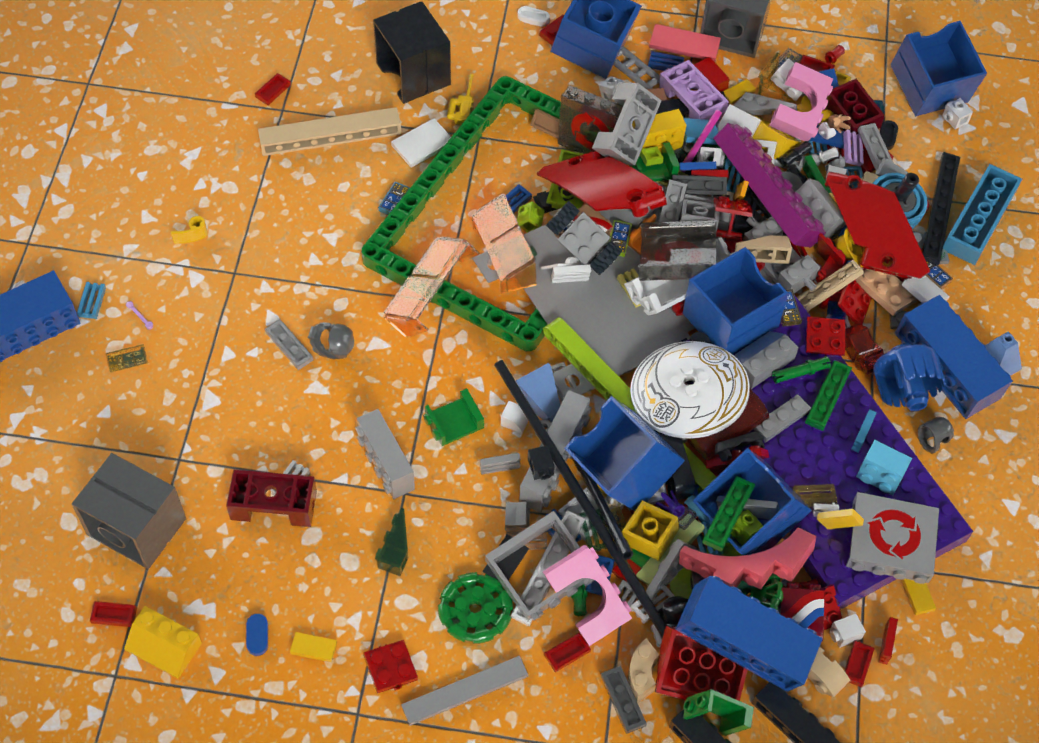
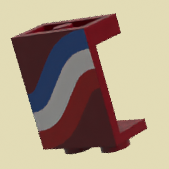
M788 582L787 586L782 587L781 615L785 618L796 620L798 625L803 628L814 630L817 633L816 635L823 638V642L826 588H821L820 584H808V587H799L800 583Z

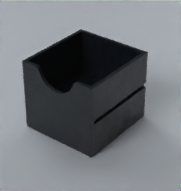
M423 1L373 20L376 64L383 73H394L401 77V89L397 92V95L403 104L451 85L450 40Z

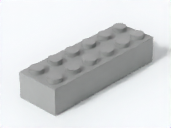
M568 390L547 432L565 462L568 458L571 459L572 456L564 448L575 436H582V428L587 427L590 421L589 414L592 409L589 406L590 398ZM555 463L554 476L545 480H534L531 468L529 467L520 485L519 502H527L530 509L540 513L544 507H548L551 501L550 494L552 490L556 491L559 484L558 478L561 474Z

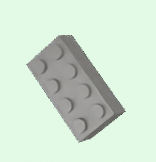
M379 409L358 417L357 426L355 427L358 434V443L361 447H365V455L370 463L373 462L375 465V474L378 478H382L384 482L382 485L386 494L390 493L394 500L415 490L414 471Z

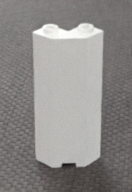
M720 237L697 247L699 250L693 249L704 254H702L701 262L692 270L676 273L682 270L679 266L685 265L691 260V257L688 256L693 250L667 262L670 265L674 262L680 270L669 273L657 267L624 285L632 302L636 305L641 304L648 316L657 314L687 297L689 279L736 252L729 254L727 244Z

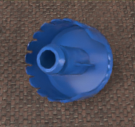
M907 343L897 345L882 355L873 367L882 402L892 406L893 402L895 407H900L901 400L902 405L906 406L910 411L924 409L928 403L929 393L932 397H935L937 389L940 393L946 385L939 356L936 350L926 345Z

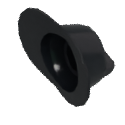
M673 596L663 602L662 610L659 611V614L667 626H677L688 602L687 598Z

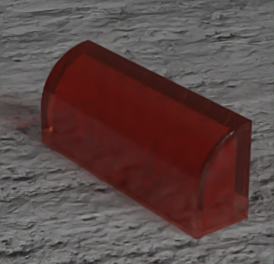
M749 388L747 405L734 423L715 434L700 438H687V441L709 461L716 456L715 445L717 443L749 433L763 423L764 420L769 419V413L761 399Z

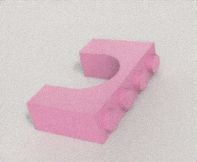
M795 62L789 70L785 85L803 92L809 98L812 109L809 112H799L780 104L775 110L769 126L802 141H809L811 137L815 138L819 129L817 124L823 118L822 109L824 110L828 103L826 98L833 89V86H831L833 78Z
M583 545L544 570L543 574L556 593L581 578H591L600 584L602 589L600 606L595 612L575 624L590 646L632 619L629 614L632 610L625 600H620L618 596L621 593L615 583L611 584L607 577L610 574L604 565L599 566L596 561L599 557L593 547L589 549L586 545Z

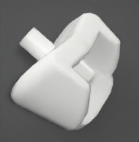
M827 122L819 125L818 132L824 139L828 140L836 135L835 129L830 128Z

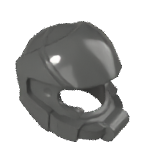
M322 322L310 328L308 338L313 347L312 350L322 357L344 359L347 358V355L354 347L353 331L345 325ZM325 329L329 331L328 350L325 349L320 341L321 334Z

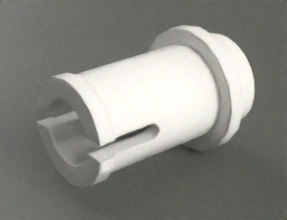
M832 502V504L814 503L813 516H817L820 512L839 510V505H836L835 502Z

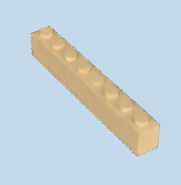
M395 107L259 128L258 132L262 155L267 156L401 135V122L398 109Z

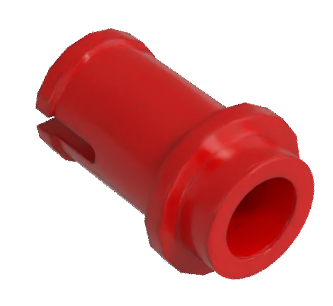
M837 45L832 51H828L825 54V61L832 64L835 63L845 53L844 47Z

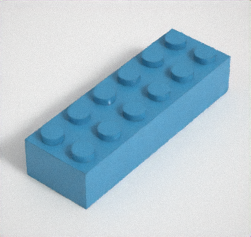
M989 164L950 231L943 249L966 262L976 265L1014 197L1022 178Z

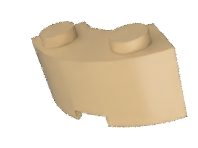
M647 638L636 648L628 671V683L637 703L653 693L656 685L652 677V668L657 664L659 654Z
M819 647L807 678L813 682L819 693L834 697L850 679L837 661L831 662L822 654L825 650Z

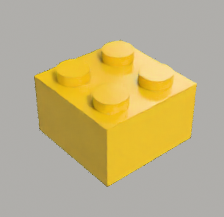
M642 500L624 527L622 534L627 539L631 548L660 561L679 531L678 517Z

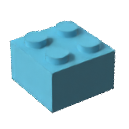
M874 440L856 477L866 484L879 488L884 493L894 495L912 458Z

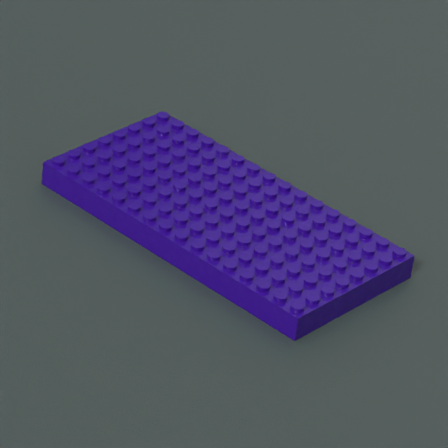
M793 293L801 320L784 322L782 316L779 327L771 331L786 334L799 347L795 359L780 370L803 364L806 360L813 361L825 356L830 360L826 363H831V366L834 360L847 365L843 358L838 355L806 353L807 316H811ZM830 368L816 371L813 375L806 374L777 384L772 379L776 377L771 375L751 389L749 387V399L739 418L729 427L712 434V436L719 443L755 432L753 430L754 424L796 395H799L812 408ZM852 370L823 431L805 424L809 415L807 413L769 441L765 442L763 440L764 449L768 450L769 458L764 460L812 510L783 539L786 540L797 528L817 536L814 550L804 563L803 568L812 580L815 578L821 588L834 585L836 591L835 599L840 610L895 581L896 578L885 574L875 575L865 570L855 571L850 567H846L850 557L853 527L827 529L817 520V516H813L814 503L832 504V502H835L836 505H839V510L854 509L852 508L853 500L857 492L939 508L935 558L967 542L973 533V530ZM687 381V382H685L684 384H686V385H693L694 382H693V381ZM870 409L877 413L859 453L851 449ZM874 440L912 458L894 495L884 493L879 488L866 484L856 477ZM747 445L743 447L737 446L734 449L730 450V452L734 450H742L743 452L752 445Z

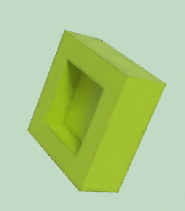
M657 146L644 148L640 152V156L646 166L663 163L664 158Z

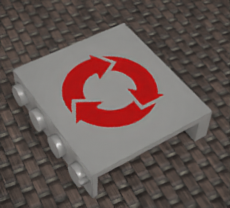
M857 492L852 508L864 519L863 526L853 527L850 557L846 567H850L855 571H870L875 575H890L900 580H914L920 584L929 583L934 576L939 508Z

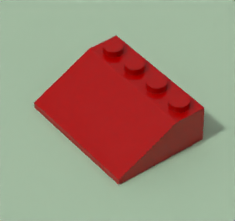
M666 626L660 646L655 692L686 700L690 696L712 689L740 701L748 670L675 630L676 628Z

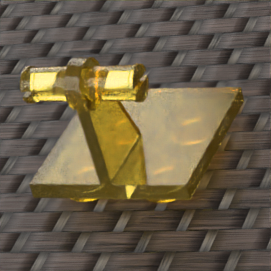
M777 52L773 58L768 60L765 69H761L758 76L760 82L758 83L757 90L758 95L761 96L764 95L767 89L782 95L779 100L786 102L791 97L770 79L778 70L780 53Z

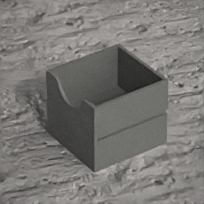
M706 0L700 33L721 38L720 50L755 58L772 0Z
M113 453L109 455L72 502V506L89 537L148 570L186 520L174 486Z

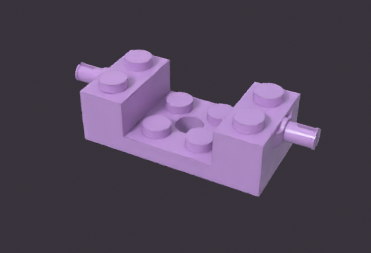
M689 60L660 73L659 88H664L668 98L676 95L688 107L689 119L710 120L716 110L721 111L722 114L726 112L729 101ZM720 118L718 119V121H717L716 124H715L716 127H718V125H719V123H720V121H719Z

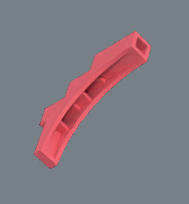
M797 528L786 540L777 546L763 552L744 556L712 555L684 546L680 551L679 564L688 570L700 574L704 578L708 576L719 577L723 580V583L730 587L737 588L741 581H744L748 585L761 590L772 573L792 582L813 552L817 536Z

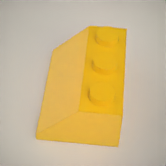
M752 115L761 120L753 135L754 140L777 142L774 159H777V157L781 158L788 154L792 148L800 146V141L787 133L769 126L770 123L763 118ZM762 147V148H761L762 150L764 149V150L768 151V148H767V147Z
M144 606L132 623L124 649L179 679L202 642L199 634Z

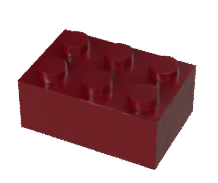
M857 78L833 88L830 95L827 96L828 103L826 107L828 110H831L833 114H842V116H849L851 118L850 120L843 121V123L850 126V133L854 131L857 135L859 134L858 128L860 126L873 123L876 124L878 129L881 128L885 115Z

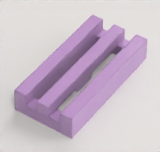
M847 129L843 133L845 162L860 167L864 163L862 139L859 134L856 135L854 131L850 133V130Z

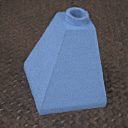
M1009 332L985 345L986 350L992 357L996 358L998 364L1010 376L1022 369L1018 342Z
M547 363L516 380V383L536 415L542 420L552 423L560 408V401L551 365Z

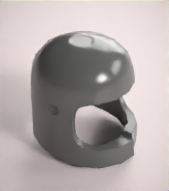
M944 417L933 418L918 428L920 444L931 454L939 450L941 442L948 443L954 436L952 424ZM930 437H934V447L927 443Z

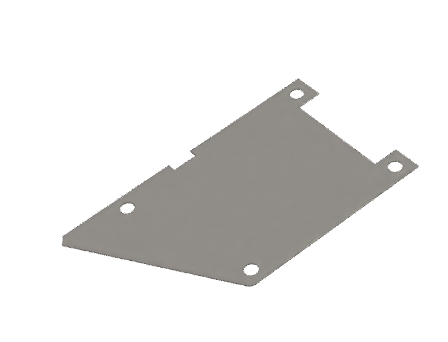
M662 207L655 208L647 217L649 219L655 214L657 216L654 223L656 226ZM606 210L599 211L605 219L611 222L612 226L614 220L624 222ZM679 218L675 234L672 237L675 241L682 237V235H678ZM719 221L717 229L727 231L728 223ZM733 224V225H732V231H733V232H736V233H741L740 230H735V229H733V228H734V224ZM546 225L472 258L488 283L513 272L547 325L558 317L562 318L618 376L638 367L654 351L677 343L685 338L689 340L690 335L687 332L695 329L684 314L676 316L672 311V306L650 316L644 312L642 305L639 307L634 306L617 280L618 275H623L626 271L630 272L634 268L637 274L641 276L656 267L628 245L625 257L618 256L601 275H598L591 268L590 277L587 281L552 283L551 275L553 268L541 270L543 266L565 264L568 257H576L557 240L558 238ZM686 238L688 240L687 243L696 247L704 245V240L700 238ZM610 239L601 247V249H603V247L607 245ZM525 244L533 245L538 254L535 256V261L531 259L527 264L521 262V259L525 258L526 254L522 256L517 254L519 249H526ZM684 250L679 256L687 253L688 251ZM596 254L585 265H588ZM491 258L499 259L502 263L501 268L498 270L490 269L487 266L488 260ZM763 269L760 271L761 275L769 283L776 284ZM572 364L553 373L555 385L564 398L568 390L582 395L595 388ZM568 375H575L579 378L580 384L575 388L568 387L565 383V378Z

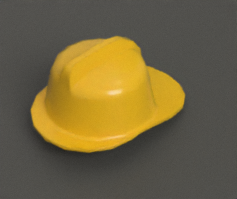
M846 228L844 235L837 237L834 243L837 249L843 251L846 259L854 260L859 265L864 248L854 244L850 232Z

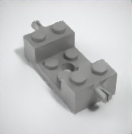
M752 216L746 221L753 228L744 234L743 241L769 235L782 236L783 230L773 217L758 223ZM792 248L789 264L765 263L763 270L775 283H780L786 291L792 290L795 293L804 286H807L810 291L817 287L813 281L816 279L820 267L809 255L801 258Z

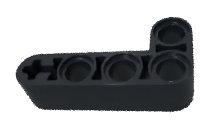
M656 431L685 460L669 478L667 486L668 495L671 499H674L671 495V491H673L677 500L687 499L695 491V480L682 438L668 436Z

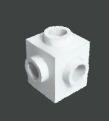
M610 76L598 84L602 99L616 104L617 102L612 100L618 84L625 83L624 80Z
M959 98L955 101H949L945 105L942 116L954 129H957L969 123L973 111Z

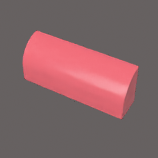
M655 24L649 48L702 60L711 57L715 62L721 38Z

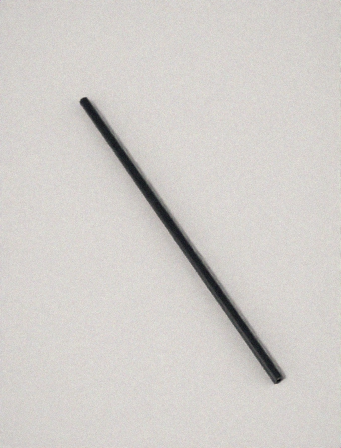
M503 360L496 362L494 366L542 444L544 446L548 445L553 462L663 639L665 627L667 626L627 560L622 559L614 539Z

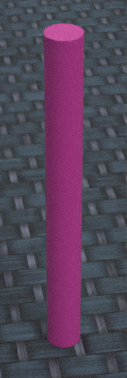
M716 110L683 163L692 162L722 115L721 111Z

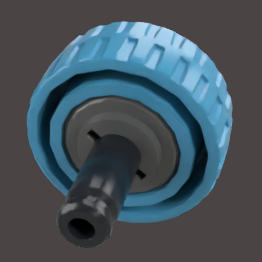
M887 173L878 177L872 184L895 192L909 225L914 229L927 210V197L919 184V177L915 173H907L906 175Z

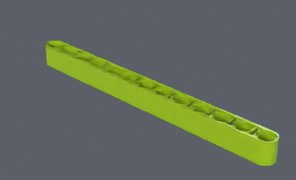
M556 318L543 328L547 339L606 400L613 396L636 412L631 400V389L562 318ZM683 443L694 476L695 485L698 484L699 488L697 489L700 494L717 477Z

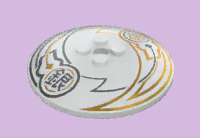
M678 342L654 351L637 367L631 382V400L637 414L654 430L677 438H700L724 430L739 418L749 399V378L741 362L727 350L705 342ZM687 381L694 382L693 385H686L684 383Z

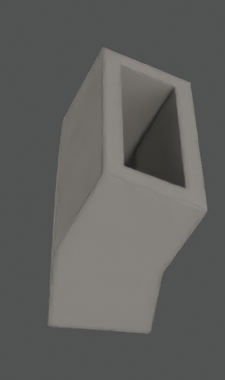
M506 502L505 530L521 531L530 526L529 504L527 502Z

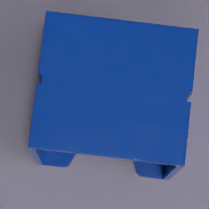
M573 0L561 21L550 52L607 79L622 47L630 35L642 5L632 0Z
M961 21L949 23L940 31L928 36H921L920 32L907 34L890 64L915 117L945 109V105L949 101H955L959 98L964 103H968L977 87H979L987 75Z
M744 247L689 279L683 314L698 332H704L708 335L711 344L719 346L733 355L767 332L779 327L789 293L780 283L771 284L761 275L755 256Z
M613 396L601 407V418L596 427L585 435L575 436L564 448L608 496L636 511L642 500L648 502L685 461L636 412Z
M749 448L740 454L693 500L712 522L719 510L716 502L717 497L726 496L735 477L738 476L755 484L749 499L778 502L780 511L771 520L757 518L763 527L743 546L730 535L728 541L742 555H751L774 547L812 511L775 470Z

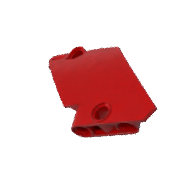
M596 151L544 166L537 172V176L570 192L595 211L631 209L634 217H642L648 213V206L652 210L667 205L662 186H659L653 180L625 163L610 156L603 158Z
M829 171L825 187L831 189L854 244L864 248L859 266L862 265V268L908 279H912V277L921 279L927 275L930 269L895 192L861 180L857 175L848 176ZM852 182L859 183L857 188L849 187ZM890 259L893 261V264L886 267L883 265V261Z

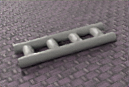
M623 46L618 57L623 54L629 60L622 64L616 59L614 66L645 89H653L652 87L657 83L660 84V75ZM633 64L640 68L636 73L629 69ZM648 74L653 79L646 83L640 77Z

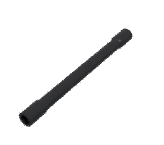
M572 457L615 541L622 559H630L633 556V551L627 539L624 538L597 483Z

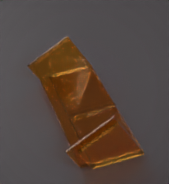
M501 194L479 208L476 214L472 216L473 229L478 230L498 275L501 294L536 286L537 282L534 256L520 226H518L516 217L505 194Z
M436 237L411 272L413 276H409L385 309L384 319L405 337H413L428 331L429 329L418 318L459 260L462 263L480 253L465 239Z

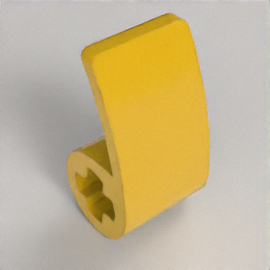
M201 216L190 218L188 222L190 230L171 231L173 242L175 244H182L204 239L208 233L204 218Z

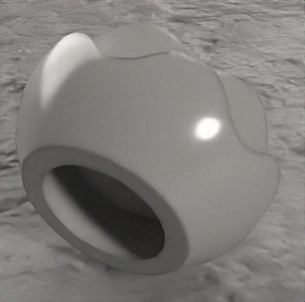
M841 155L838 156L834 161L829 162L825 166V170L828 171L829 165L839 168L845 167V158Z

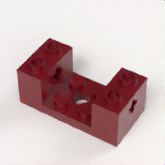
M233 469L226 504L230 520L251 522L252 512L289 515L292 526L311 527L317 494L315 477ZM270 489L277 491L272 497L265 495Z

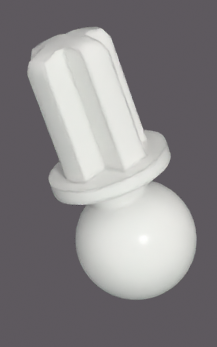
M834 147L824 152L822 150L819 151V155L811 154L818 167L821 162L826 164V161L837 158L839 152Z

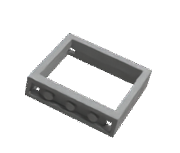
M554 511L485 555V562L527 622L530 619L536 620L544 614V610L549 607L553 609L561 603L560 599L566 595L571 597L578 591V587L583 584L587 586L594 581L591 578L578 579L529 610L498 567V562L552 527L571 553L580 548Z

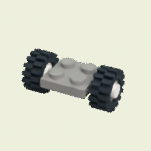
M568 201L556 212L546 226L556 235H559L567 226V229L557 240L584 265L596 254L589 264L598 275H601L617 259L622 250L612 241L608 242L601 249L611 237L584 212L572 222L580 211Z

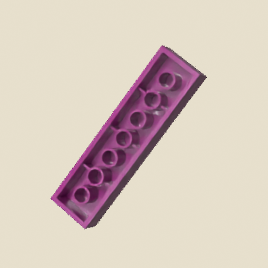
M727 123L713 139L744 180L749 182L748 185L794 245L811 248L818 242V235L820 233L826 234L823 224L812 215L813 211L802 202L803 198L800 194L794 192L790 181L784 179L780 168L774 166L770 155L764 153L761 149L762 145L751 136L752 132L747 127Z

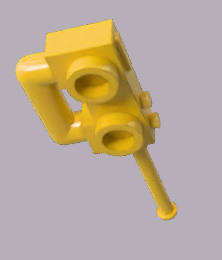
M473 74L469 75L467 94L465 96L459 95L458 98H451L449 101L447 118L455 120V124L462 125L470 115L471 109H473L472 103H474V100L470 96ZM456 105H458V107H460V111L454 113Z

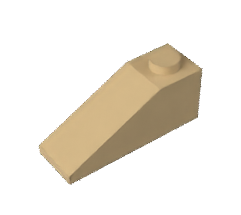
M774 235L736 243L735 252L746 247L755 256L756 262L789 264L792 251L788 236Z

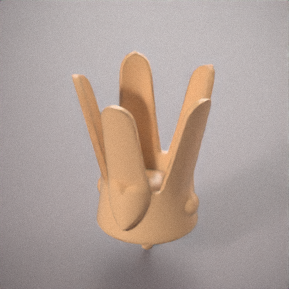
M834 114L829 117L828 124L831 128H835L841 133L842 131L839 127L850 129V126L843 123V121L850 120L851 118L849 116H842V114Z

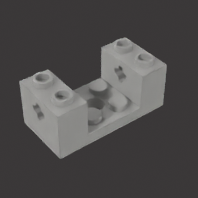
M619 83L612 100L623 107L613 132H598L592 149L604 157L610 156L626 165L635 166L662 100L638 83ZM633 121H635L636 124L634 129L632 127Z

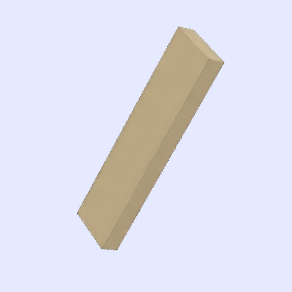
M852 260L818 283L813 291L809 289L797 297V299L808 312L863 275L864 272Z

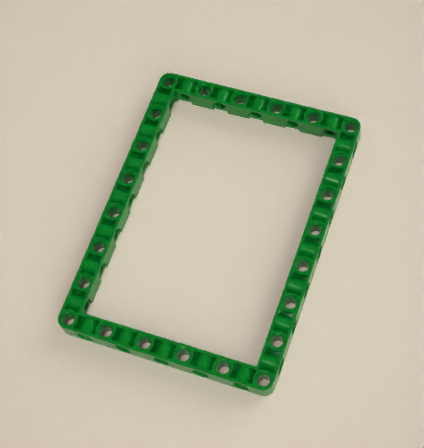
M503 76L492 86L363 245L362 261L367 268L528 352L535 350L545 336L543 328L547 326V323L537 308L529 319L524 322L389 251L403 236L408 225L412 221L414 222L423 211L428 200L434 197L443 186L444 180L448 175L453 173L462 162L468 150H471L482 137L484 130L490 127L498 117L500 110L505 104L512 103L531 115H534L536 109L542 110L567 122L565 131L573 133L571 128L572 120L575 116L584 114L583 112L511 77ZM596 119L588 126L587 122L582 123L580 132L575 130V135L576 132L587 136L585 137L587 141L594 143L598 132H601L593 124ZM604 123L609 132H613L614 127Z

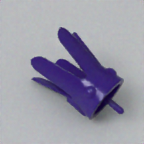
M671 491V495L674 499H671L666 493L662 492L661 496L669 507L659 502L655 504L666 512L680 518L685 511V507L677 501L673 491Z

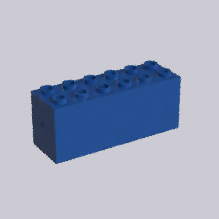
M54 270L0 294V362L81 324L74 305Z
M941 295L904 314L895 331L896 336L903 344L926 345L936 350L946 382L942 391L965 419L1000 400L1013 382L1010 375L998 364L996 358L992 357L986 350L985 345L975 337L973 331L964 324L961 317L952 310L949 303Z
M708 576L694 586L675 630L785 691H790L805 684L823 639L816 635L817 633L814 630L801 627L796 620L785 618L774 608H767L760 604L761 602L758 599L748 597L742 594L740 589L726 585L719 577Z

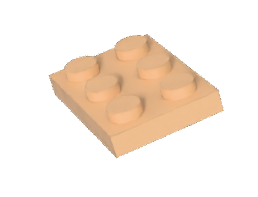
M867 269L863 271V275L855 279L866 293L892 316L918 301L902 286L903 282L894 275Z

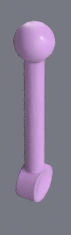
M128 301L126 303L127 308H131L145 323L146 329L151 330L153 323L148 322L133 306V302Z

